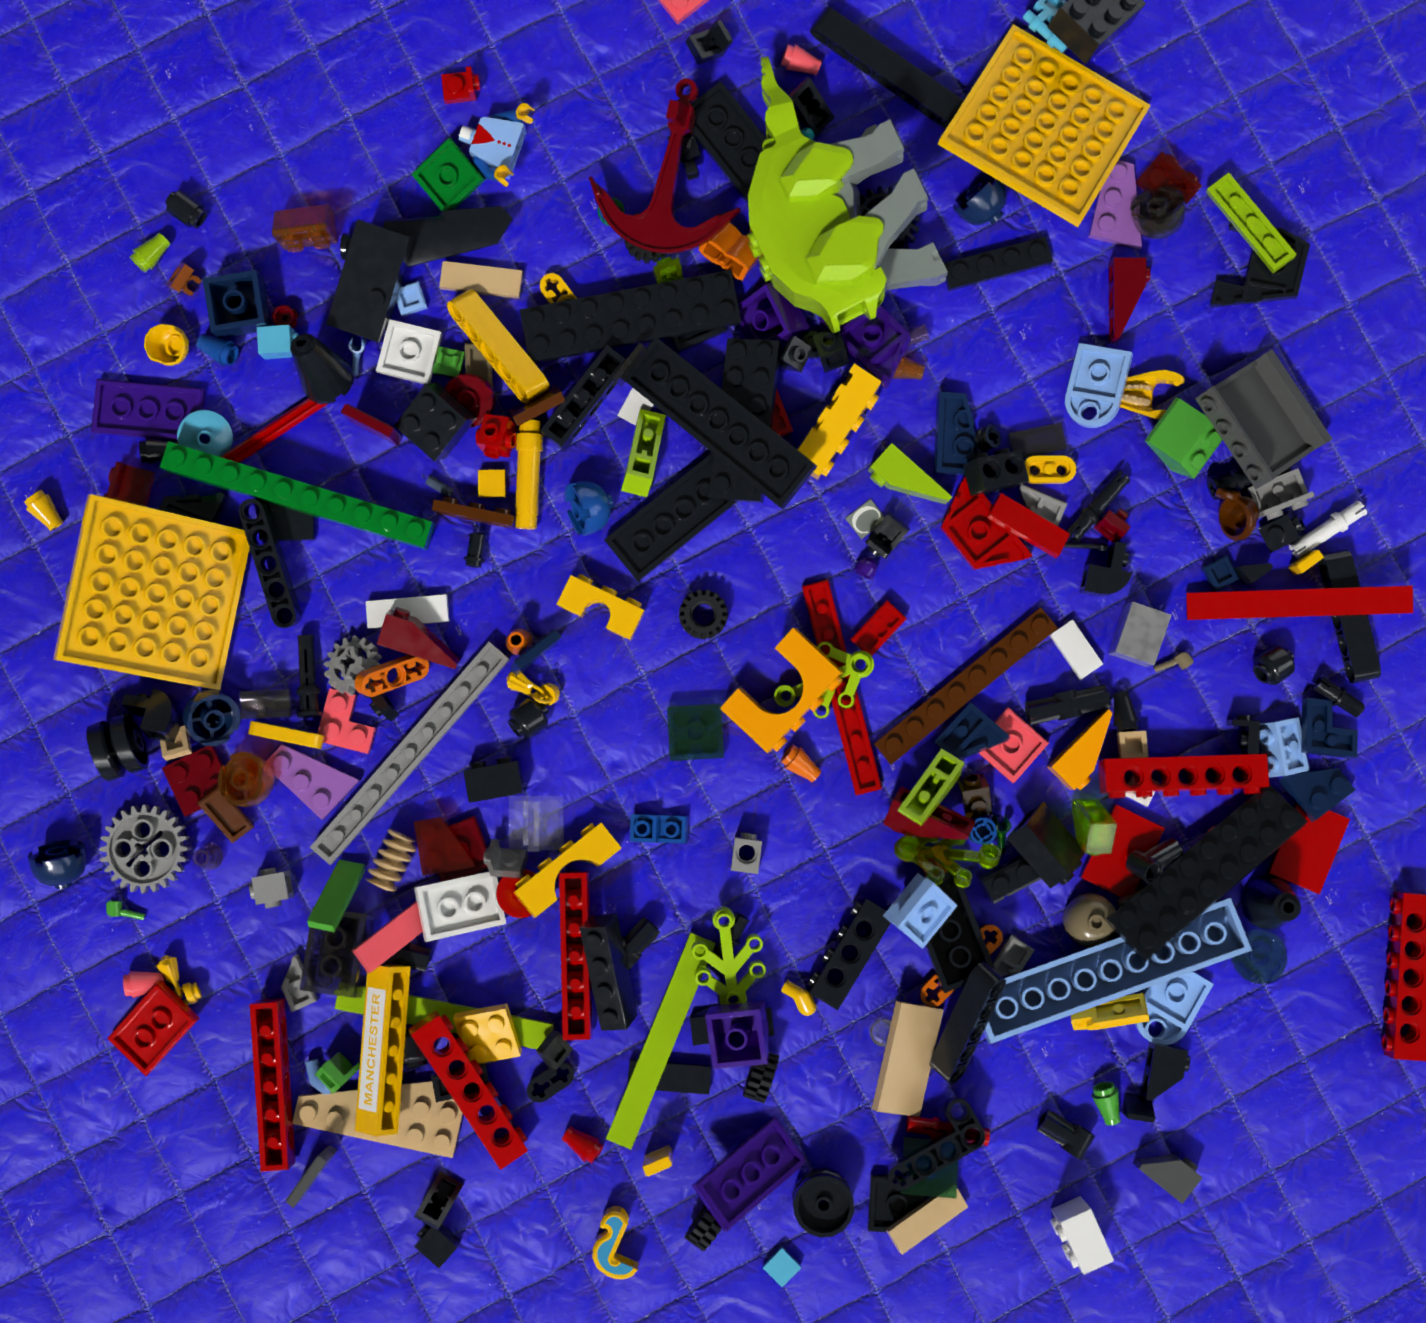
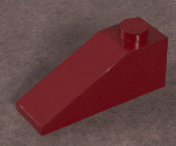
M1114 257L1108 264L1109 344H1114L1120 338L1146 283L1150 281V266H1146V258Z
M396 607L394 610L390 609L386 613L377 645L452 669L457 668L460 658L417 617L411 616L410 611Z
M901 786L892 801L883 825L891 828L893 831L906 836L967 840L976 821L939 804L923 825L920 826L898 812L899 807L911 792V790Z

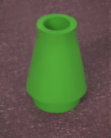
M1101 1082L1094 1085L1091 1096L1104 1119L1105 1125L1111 1126L1120 1123L1118 1088L1114 1086L1113 1082Z

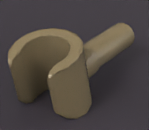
M1181 652L1169 661L1155 665L1153 668L1156 673L1178 664L1181 670H1184L1192 665L1194 661L1188 653Z

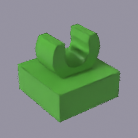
M438 346L433 373L449 378L461 375L465 361V352Z

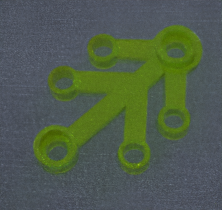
M903 836L894 845V853L899 859L906 862H914L927 873V878L935 885L943 882L945 871L939 866H934L925 857L933 858L955 876V884L962 888L970 885L972 873L959 866L953 860L979 862L983 868L991 869L998 865L1001 857V850L996 845L990 843L983 844L979 851L951 849L954 845L965 844L966 840L943 839L933 847L923 845L927 842L935 843L939 838Z

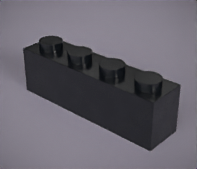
M617 914L591 915L580 927V933L601 1031L627 1030L638 1016L618 916Z

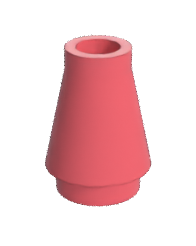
M788 44L780 65L785 66V70L809 73L816 76L822 60L817 59L796 44L794 46Z
M130 971V974L123 975L125 996L136 998L147 994L160 980L165 983L164 975L161 972Z

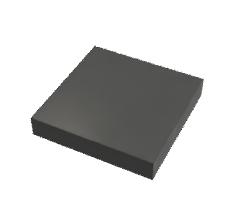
M330 1145L316 1157L287 1197L286 1203L294 1208L303 1199L338 1150Z

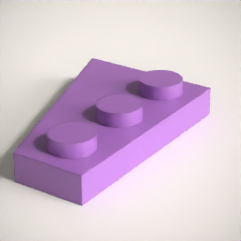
M1117 161L1098 193L1088 238L1138 250L1142 248L1134 164Z
M281 745L263 764L321 820H324L361 781L286 745Z

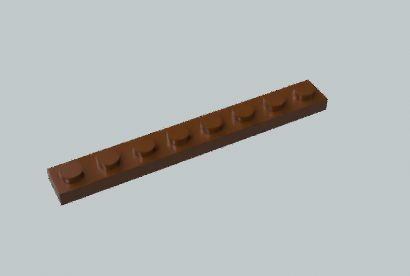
M1041 607L1038 608L873 745L887 762L892 765L1058 629V627Z

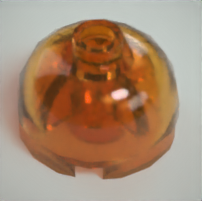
M242 751L232 754L229 757L231 760L227 765H222L219 771L218 789L221 796H225L226 802L235 806L253 807L259 805L269 797L273 790L275 779L268 761L257 754Z

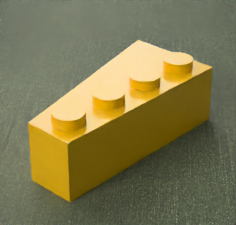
M855 363L849 371L845 383L840 384L831 400L832 402L825 407L816 422V426L810 430L798 451L818 466L811 474L817 480L821 475L826 477L835 464L831 461L836 452L839 454L843 453L850 442L846 439L851 430L857 432L865 420L861 415L866 408L871 410L879 399L876 393L882 381Z

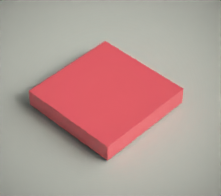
M1007 707L994 723L1010 735V739L978 754L1011 783H1015L1049 742L1013 710Z

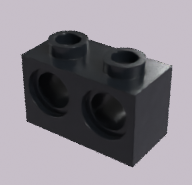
M1004 448L995 451L994 455L988 456L987 452H982L971 456L972 461L963 464L971 496L1014 488L1029 482L1021 450L1010 452V448Z

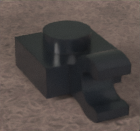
M687 133L683 136L679 163H683L689 181L698 178V171L694 160L701 158L693 133Z
M384 693L374 697L363 695L373 701L369 705L379 717L384 715L392 721L400 715Z

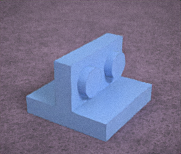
M917 873L883 917L923 949L957 905L931 880Z

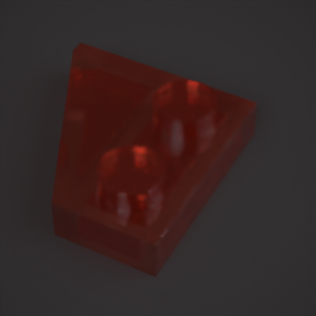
M443 817L414 822L422 876L476 866L474 860L470 858L462 843L452 833Z

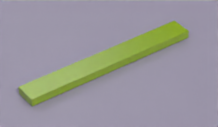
M690 933L606 1137L607 1140L630 1150L633 1147L698 988V984L695 981V971L700 967L706 968L708 964L703 959L698 960L694 958L691 947L695 942L703 941L708 949L713 951L716 944L693 933ZM703 947L695 949L697 954H702L705 951ZM703 973L699 974L698 976L700 980L703 976Z
M341 981L334 1009L364 1015L366 986ZM408 994L406 1023L415 1025L437 1010L440 1017L446 1014L454 1026L450 1032L457 1033L453 1021L455 1013L480 1008ZM511 1015L522 1047L538 1049L554 1029L555 1023Z

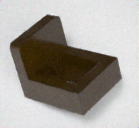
M971 773L964 777H959L957 781L961 790L964 816L974 818L992 814L990 789L984 774Z

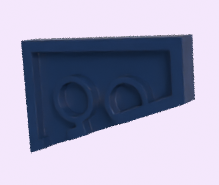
M937 393L934 473L965 476L963 464L972 461L971 456L982 452L975 440L973 427L975 424L965 393Z

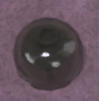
M1158 187L1159 192L1150 194V190H1147L1135 197L1130 209L1131 219L1137 231L1141 235L1152 239H1164L1177 232L1183 225L1186 215V203L1181 191L1171 187Z

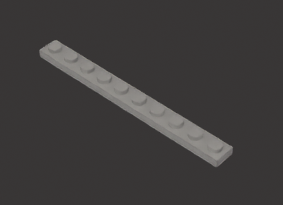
M488 642L310 848L329 865H332L510 659L491 642Z

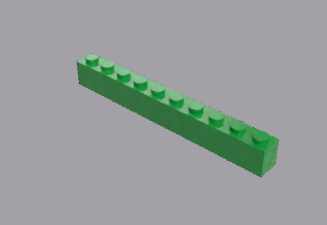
M169 441L160 468L176 475L423 550L428 549L435 527L432 521Z

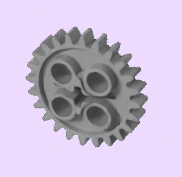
M149 804L142 805L141 811L138 806H132L131 814L127 810H122L121 816L123 819L113 817L112 821L115 826L105 827L110 835L100 838L107 842V846L99 848V851L107 852V856L100 859V861L109 862V866L104 871L114 872L111 881L122 879L120 888H125L130 884V892H136L140 886V891L144 894L148 893L150 886L151 890L156 892L159 891V884L163 888L169 887L168 879L172 881L178 880L175 871H185V868L180 863L189 861V858L184 856L183 852L191 850V847L184 846L183 842L188 840L190 836L181 835V832L186 827L185 825L176 826L179 817L169 819L170 810H164L160 814V806H154L151 811ZM144 822L150 826V833L147 837L141 833V825ZM159 831H162L163 835L147 847L148 853L139 855L131 867H129L128 862L144 850L142 844L151 843ZM163 841L169 845V853L166 856L162 855L159 849ZM124 842H127L131 847L128 856H125L121 851ZM143 861H146L150 866L148 875H144L140 870V865Z

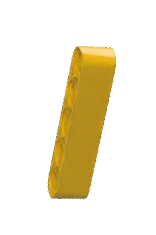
M469 289L447 302V309L451 317L522 403L528 404L549 390V383L544 374L474 290Z

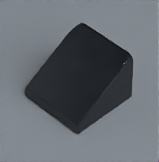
M1269 563L1238 566L1234 569L1243 585H1248L1269 572L1273 566Z
M1124 1094L1122 1106L1124 1116L1132 1120L1155 1122V1113L1151 1100H1146L1141 1095Z

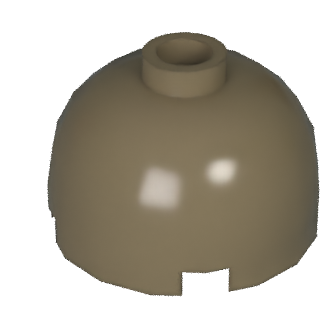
M1094 893L1079 894L1064 908L1062 917L1064 930L1070 939L1084 947L1091 948L1111 941L1116 932L1106 921L1116 909L1102 895Z

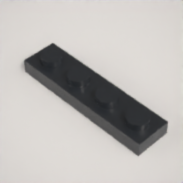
M1046 236L944 263L948 271L946 277L948 292L1051 265L1053 261Z

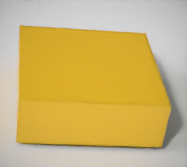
M478 470V497L506 498V471Z
M1312 550L1290 564L1288 568L1293 575L1302 574L1323 559L1324 556L1319 550Z

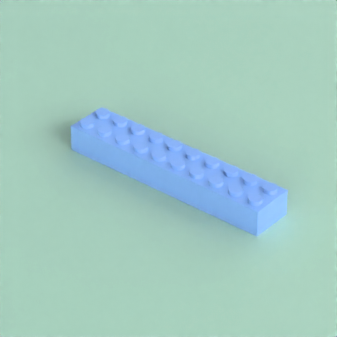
M1231 898L1213 904L1147 962H1144L1119 937L1004 978L1006 980L1005 988L984 1030L988 1044L1252 951Z

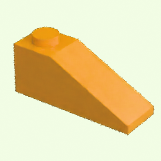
M1109 709L1103 710L1047 766L1069 790H1075L1076 788L1081 790L1091 781L1089 775L1095 769L1113 714Z

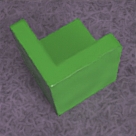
M338 1052L321 1066L315 1075L334 1094L359 1071L360 1062L353 1066L342 1053Z

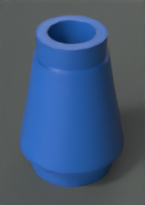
M202 334L197 340V348L220 365L231 366L236 362L239 355V347L233 341Z

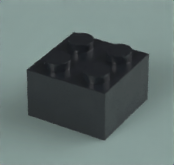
M436 382L425 384L394 426L433 461L447 458L477 417Z

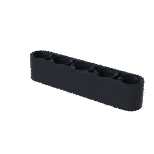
M247 499L240 505L239 515L274 624L280 628L293 627L301 619V610L269 507L262 500ZM253 504L258 505L260 508V514L255 519L249 515V508ZM261 530H264L268 535V540L264 545L257 541V534ZM269 556L276 560V567L272 571H269L265 566V560ZM276 582H280L284 586V593L281 597L276 596L273 592V586ZM284 608L292 612V620L289 623L284 622L281 618V612Z
M1348 549L1323 554L1324 558L1318 564L1324 588L1360 587L1354 560ZM1368 615L1331 616L1349 682L1354 684L1379 678L1381 676V667Z
M985 962L979 963L971 971L929 1063L930 1067L949 1084L956 1083L965 1073L1006 985V980Z

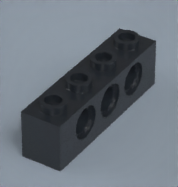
M606 345L566 396L565 402L559 405L540 430L542 435L565 452L630 368L628 360Z
M865 897L862 902L856 901L850 911L853 917L848 925L842 924L835 936L839 939L834 948L829 946L821 959L824 965L819 972L815 970L807 982L810 986L808 989L810 994L838 1011L891 923L883 917L887 910ZM862 921L870 924V931L864 936L856 933V926ZM846 945L856 947V954L851 959L842 957L841 952ZM833 968L842 971V977L837 982H831L827 979L828 972Z

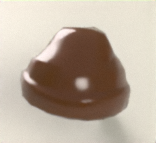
M1221 487L1217 488L1215 496L1223 499L1218 512L1219 524L1223 533L1231 540H1245L1251 535L1260 513L1255 500L1249 496L1241 495L1239 491H1228Z

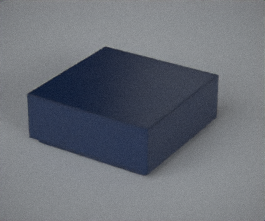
M1227 555L1201 568L1213 592L1239 579Z

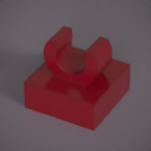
M1122 508L1117 513L1109 510L1094 526V529L1112 543L1118 542L1131 527L1125 522L1129 514Z

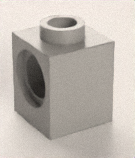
M741 832L740 837L734 838L731 871L758 874L762 840H757V834ZM744 845H750L754 848L755 853L750 860H743L739 856V849Z

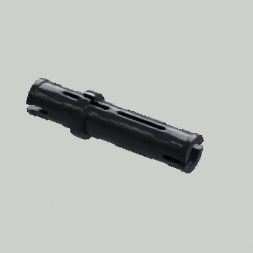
M1117 470L1090 504L1079 511V517L1066 529L1070 533V538L1072 535L1074 536L1072 540L1079 542L1088 529L1099 522L1100 515L1124 487L1131 482L1127 475H1124L1122 478L1123 472Z

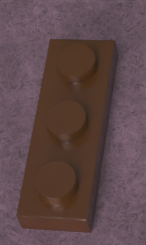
M442 497L441 501L435 499L433 501L432 511L436 514L510 529L515 528L516 518L514 515H510L511 511L495 507L494 511L484 510V505L469 502L468 506L459 505L457 499Z

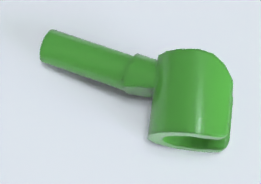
M111 900L106 903V913L111 917L127 916L144 921L145 914L122 909V901Z

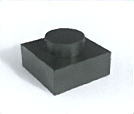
M552 1030L536 1052L549 1068L557 1070L573 1049L566 1040H563V1036L559 1032Z

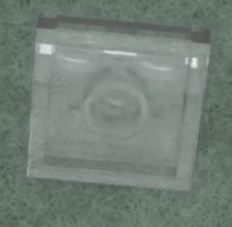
M564 795L509 796V849H522L534 852L558 850L564 845Z

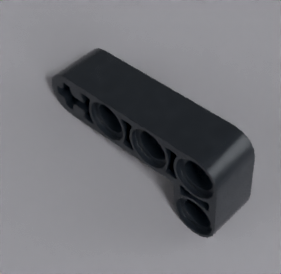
M951 1097L945 1101L943 1112L952 1129L896 1160L887 1167L885 1178L893 1189L898 1191L906 1190L984 1144L985 1132L967 1101L959 1097ZM956 1103H961L964 1107L963 1114L958 1118H953L951 1107ZM969 1128H975L977 1130L976 1140L971 1143L966 1142L964 1138L965 1132ZM944 1142H952L954 1146L953 1152L949 1156L941 1155L940 1147ZM923 1155L928 1156L930 1160L929 1166L924 1170L917 1169V1159ZM907 1163L910 1164L911 1169L916 1173L914 1176L910 1172L903 1174V1181L900 1183L897 1180L892 1181L896 1177L894 1173L896 1170H899L901 1173L909 1170L906 1166Z

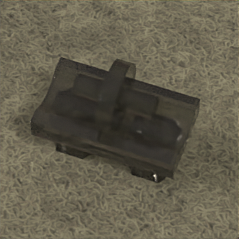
M290 689L239 692L241 719L291 717Z

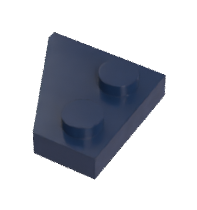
M970 702L934 743L940 749L942 748L961 760L1007 742L1010 739V735Z

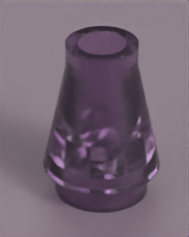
M214 843L203 844L193 855L194 863L206 870L216 869L223 860L221 848Z

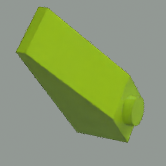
M644 409L639 410L621 491L643 497L648 496L654 476L666 415Z
M893 443L889 445L868 470L871 473L870 479L879 487L884 485L890 490L945 505L952 498L948 492Z
M941 748L901 804L898 812L922 826L959 779L965 763Z

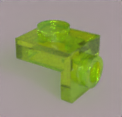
M663 258L656 263V266H653L656 283L684 279L679 258Z

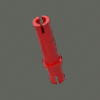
M908 1116L906 1121V1132L929 1135L930 1139H935L952 1129L949 1122L940 1121L938 1117L928 1119ZM969 1128L965 1132V1141L971 1143L976 1140L977 1130L975 1128ZM983 1128L985 1132V1142L983 1145L988 1146L990 1129Z

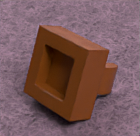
M179 263L165 285L180 293L182 290L183 293L192 296L194 293L187 288L188 281L193 280L200 284L201 280L199 277L191 275L194 271L191 267L184 263Z

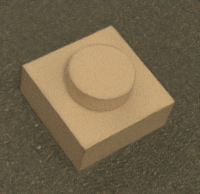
M185 726L179 728L174 743L160 741L162 757L166 761L192 754L190 737Z
M1146 731L1117 733L1119 758H1148Z

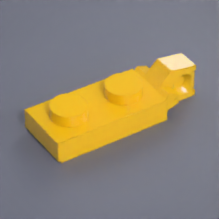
M1143 993L1123 996L1070 1015L1073 1030H1098L1150 1021Z

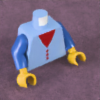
M527 103L520 104L517 109L491 114L489 117H481L477 129L465 125L462 126L459 141L471 145L469 153L473 159V165L485 179L500 182L503 186L507 187L509 183L505 178L510 179L511 175L514 176L513 170L527 133L525 125L521 122L524 121L527 124H531L533 119L527 115L529 112L535 111Z

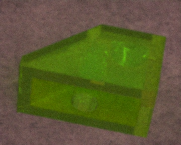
M1072 799L1077 843L1089 855L1111 854L1117 823L1098 799Z

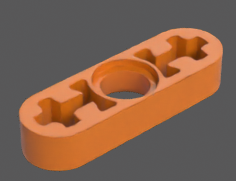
M408 654L363 670L355 678V689L360 694L368 697L380 695L423 679L429 671V662ZM415 667V671L405 670V668L410 669ZM392 668H396L397 677L394 681L389 682L387 679L388 672ZM369 679L379 680V681H380V682L374 681V682L370 683V684H369V688H366V687H365V685L369 683Z

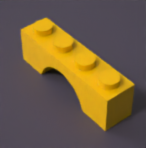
M593 823L588 825L580 832L583 836L575 844L572 840L568 841L558 849L561 853L560 856L555 860L548 857L537 866L540 872L532 878L527 874L515 884L518 889L513 893L533 918L557 901L555 881L559 871L566 864L574 861H586L598 867L621 849V846L602 823L597 826Z

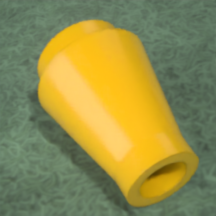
M42 490L34 493L24 501L27 506L26 510L44 524L50 532L64 523L49 494H45Z

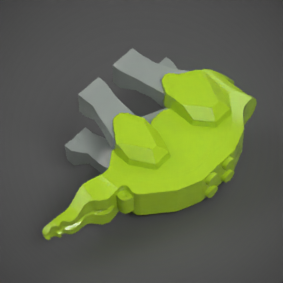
M761 57V73L763 74L761 81L762 97L768 108L765 113L767 139L762 144L763 151L758 157L748 193L750 233L747 234L749 240L748 246L753 257H759L758 260L761 265L759 269L765 282L770 280L773 287L795 307L813 312L822 317L833 334L840 331V325L862 314H865L869 320L876 318L877 309L882 304L885 291L915 286H937L944 283L948 271L934 243L920 249H888L914 217L927 210L928 196L914 168L902 175L895 189L888 197L867 214L861 216L860 192L856 185L873 174L903 162L904 147L891 120L881 123L878 127L875 124L866 128L859 138L832 144L815 142L803 136L800 132L792 99L778 86L769 57Z

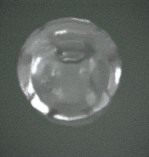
M879 1016L874 1018L868 1027L872 1041L881 1047H886L889 1034L887 1031H889L891 1020L887 1017Z

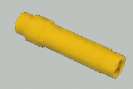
M529 420L519 426V433H516V451H518L515 528L537 529L540 454L543 451V435L540 431L541 421Z

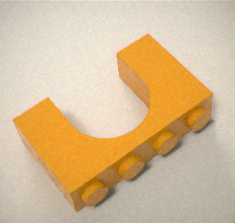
M792 628L775 649L799 671L802 677L803 693L798 704L786 713H773L763 708L743 688H738L720 707L766 753L772 752L773 749L778 752L788 741L785 736L791 730L796 732L806 722L803 718L809 710L815 712L825 701L822 696L828 690L833 692L843 681L840 676L844 672L797 628Z

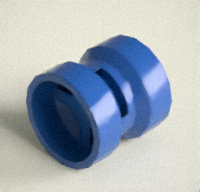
M984 817L971 819L976 821L968 838L980 845L991 843L997 835V828L993 821Z

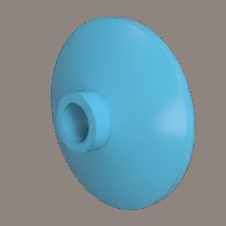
M198 410L188 414L182 420L178 428L177 440L179 445L221 457L230 450L233 434L229 423L223 416L210 410ZM201 434H208L210 441L203 443L199 437Z

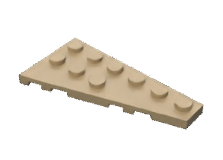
M432 1081L402 1083L398 1134L377 1137L355 1131L358 1088L336 1091L334 1094L330 1093L327 1095L312 1093L298 1096L292 1124L444 1157H454L463 1113L454 1099L441 1102L435 1101Z

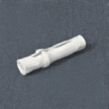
M1356 500L1341 512L1331 514L1330 519L1294 543L1289 544V549L1295 550L1292 554L1297 559H1300L1303 555L1338 532L1348 530L1350 524L1367 515L1366 509L1361 510L1364 505L1359 500Z

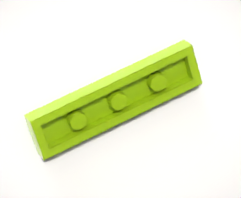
M1227 173L1207 188L1206 193L1273 274L1296 257L1295 251L1230 173Z

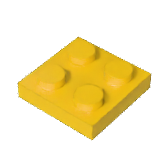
M507 1003L455 1013L453 1021L458 1036L462 1038L469 1049L465 1055L470 1062L475 1059L478 1064L521 1056V1044Z

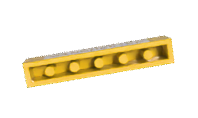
M382 963L371 973L367 972L355 1131L376 1137L398 1134L411 966L393 963Z

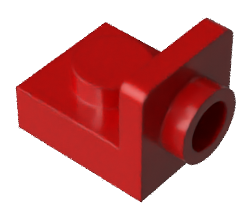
M466 66V72L441 75L445 104L477 101L476 91L481 90L479 75L473 73L471 66Z

